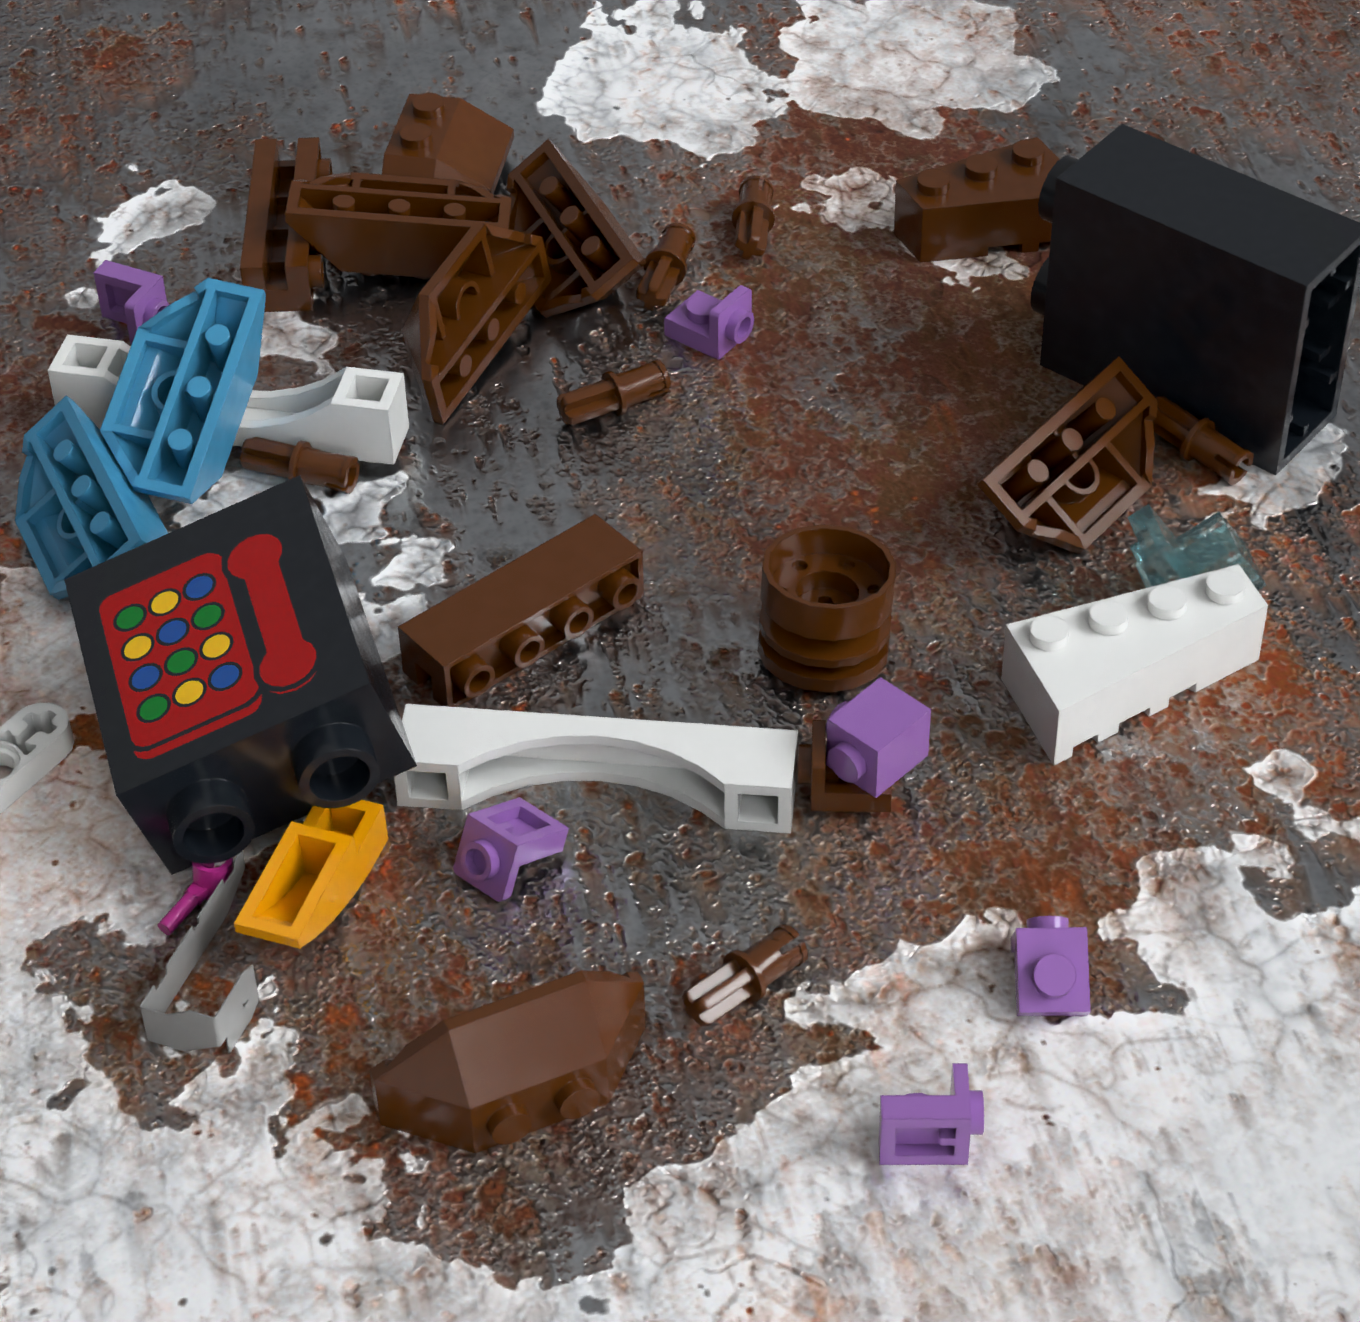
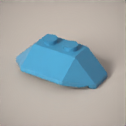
M206 278L194 287V292L171 303L138 327L100 428L105 442L135 492L193 504L222 477L258 375L266 294L263 289Z
M65 396L24 434L22 453L27 456L19 477L15 523L50 595L58 600L68 597L64 579L168 534L148 494L133 490L105 442L100 429L68 396Z

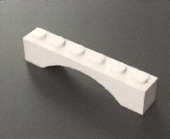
M67 334L48 369L54 404L56 405L65 396H68L100 429L131 346L120 340ZM345 367L326 379L302 387L274 391L252 390L233 446H242L245 439L253 437L295 446L302 440L310 442L312 448L319 449L320 451L358 457L359 461L394 465L409 429L404 373Z
M419 704L405 705L402 723L417 766L394 776L397 806L464 810L490 797L526 786L560 781H603L637 786L670 796L702 812L724 829L791 834L797 784L798 730Z

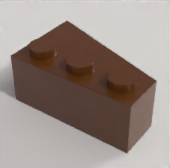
M1034 137L896 180L894 234L919 262L988 256V247L1020 244L1021 253L1036 252L1039 250V242L1051 241L1052 223L1041 219L1039 216L1038 201L1044 181L1059 158L1038 137Z

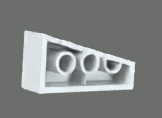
M1237 564L1006 624L1001 680L1054 766L1072 757L1073 747L1092 738L1099 743L1118 733L1119 723L1141 712L1151 716L1167 708L1169 698L1181 691L1189 689L1197 692L1259 660L1268 604L1241 566Z

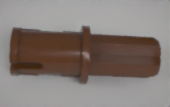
M758 175L749 176L741 182L739 187V203L735 206L732 213V223L736 229L734 245L740 249L739 256L746 260H749L752 255L762 256L765 253L768 233L773 228L775 221L774 211L771 208L774 192L773 185L765 178L762 190H760V176Z
M682 223L668 224L662 232L663 234L657 248L650 251L645 258L647 262L644 265L645 273L636 290V298L644 302V308L654 311L656 306H666L674 286L681 283L687 273L686 260L694 248L695 244L693 243L696 241V236L688 226Z
M658 359L617 374L612 371L602 374L601 381L569 391L557 397L556 405L560 418L564 424L575 425L613 411L617 416H621L627 412L628 407L670 394V376L665 365Z
M1164 396L1156 397L1158 408L1157 418L1153 420L1154 432L1178 447L1182 458L1187 461L1196 459L1223 477L1231 485L1238 483L1248 471L1241 468L1239 464L1242 462L1247 466H1251L1254 459L1252 452L1243 449L1216 431L1215 423L1208 418L1199 420Z
M253 437L245 439L242 445L240 464L247 470L283 477L289 480L300 475L305 484L322 486L346 494H350L354 490L358 481L360 464L357 463L358 457L320 451L319 449L312 448L310 442L301 440L295 446Z
M781 924L746 950L740 951L737 949L727 953L723 958V965L684 991L682 999L685 1005L683 1010L689 1019H694L701 1027L710 1026L746 1000L757 1002L762 999L766 994L768 985L793 968L801 966L808 959V951L804 941L783 954L780 953V948L800 936V934L791 926Z

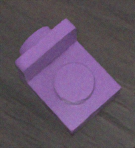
M740 285L723 300L697 290L664 317L665 336L717 360L721 359L734 346L744 342L752 332L754 325L752 290Z
M520 797L469 813L453 866L454 873L497 902L506 900L512 895L519 867L563 851L569 828Z
M952 1063L950 1095H927L923 1093L880 1095L879 1165H968L970 1135H983L984 1098L982 1090H969L967 1063Z

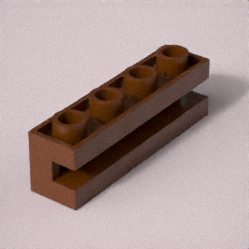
M319 137L298 138L296 160L281 161L279 159L277 139H255L240 273L242 285L265 291L264 312L313 311L315 288H324L322 254L285 222V211L291 181L300 179L312 181L321 176L333 175L331 158H322Z
M594 514L399 625L398 634L403 672L417 685L431 678L433 699L441 706L458 707L470 699L482 695L490 687L522 668L531 666L539 658L571 639L580 637L588 629L618 611L627 609L635 601L644 597L643 551L598 515Z

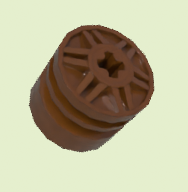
M821 524L800 527L777 537L765 550L762 565L760 596L762 606L759 618L760 631L757 651L764 667L785 683L803 690L820 692L855 689L875 679L887 664L896 575V562L889 549L872 535L845 526Z

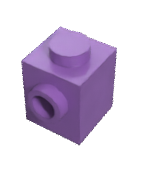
M878 678L852 700L840 703L827 719L826 765L842 780L854 783L877 798L928 756L931 709L883 678Z

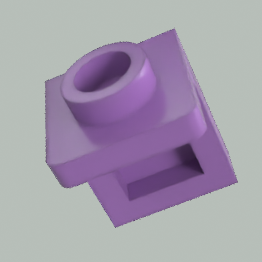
M105 260L93 272L102 317L126 323L131 345L138 327L170 305L166 298L162 275Z
M1062 916L1028 918L1026 920L1027 928H1016L1010 938L1011 952L1015 956L1017 1016H1087L1091 1012L1087 927H1069V919Z

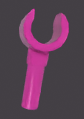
M233 858L226 860L223 865L214 868V863L200 864L192 862L193 883L184 892L182 898L157 924L158 928L166 935H171L197 905L210 898L221 879H223L225 884L233 871Z

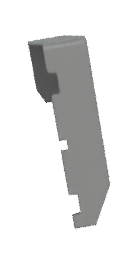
M243 851L234 859V870L225 884L223 879H221L197 916L198 924L194 930L191 926L165 966L166 975L157 989L153 985L140 1004L148 1041L186 1052L220 1047L226 1039L228 1054H230L252 1019L259 1001L253 965H250L241 973L214 1017L192 1010L165 1014L228 915L245 869Z

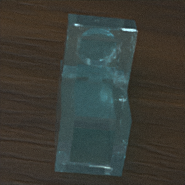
M1149 504L1127 517L1138 539L1137 542L1130 545V548L1137 560L1135 566L1146 588L1237 564L1241 566L1257 590L1267 586L1246 543L1220 511L1178 537L1173 534Z

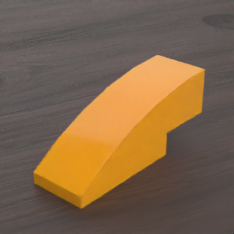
M360 800L341 808L313 806L303 824L291 821L234 922L235 932L298 949L316 938L336 919L354 897L388 841L384 806L366 800Z

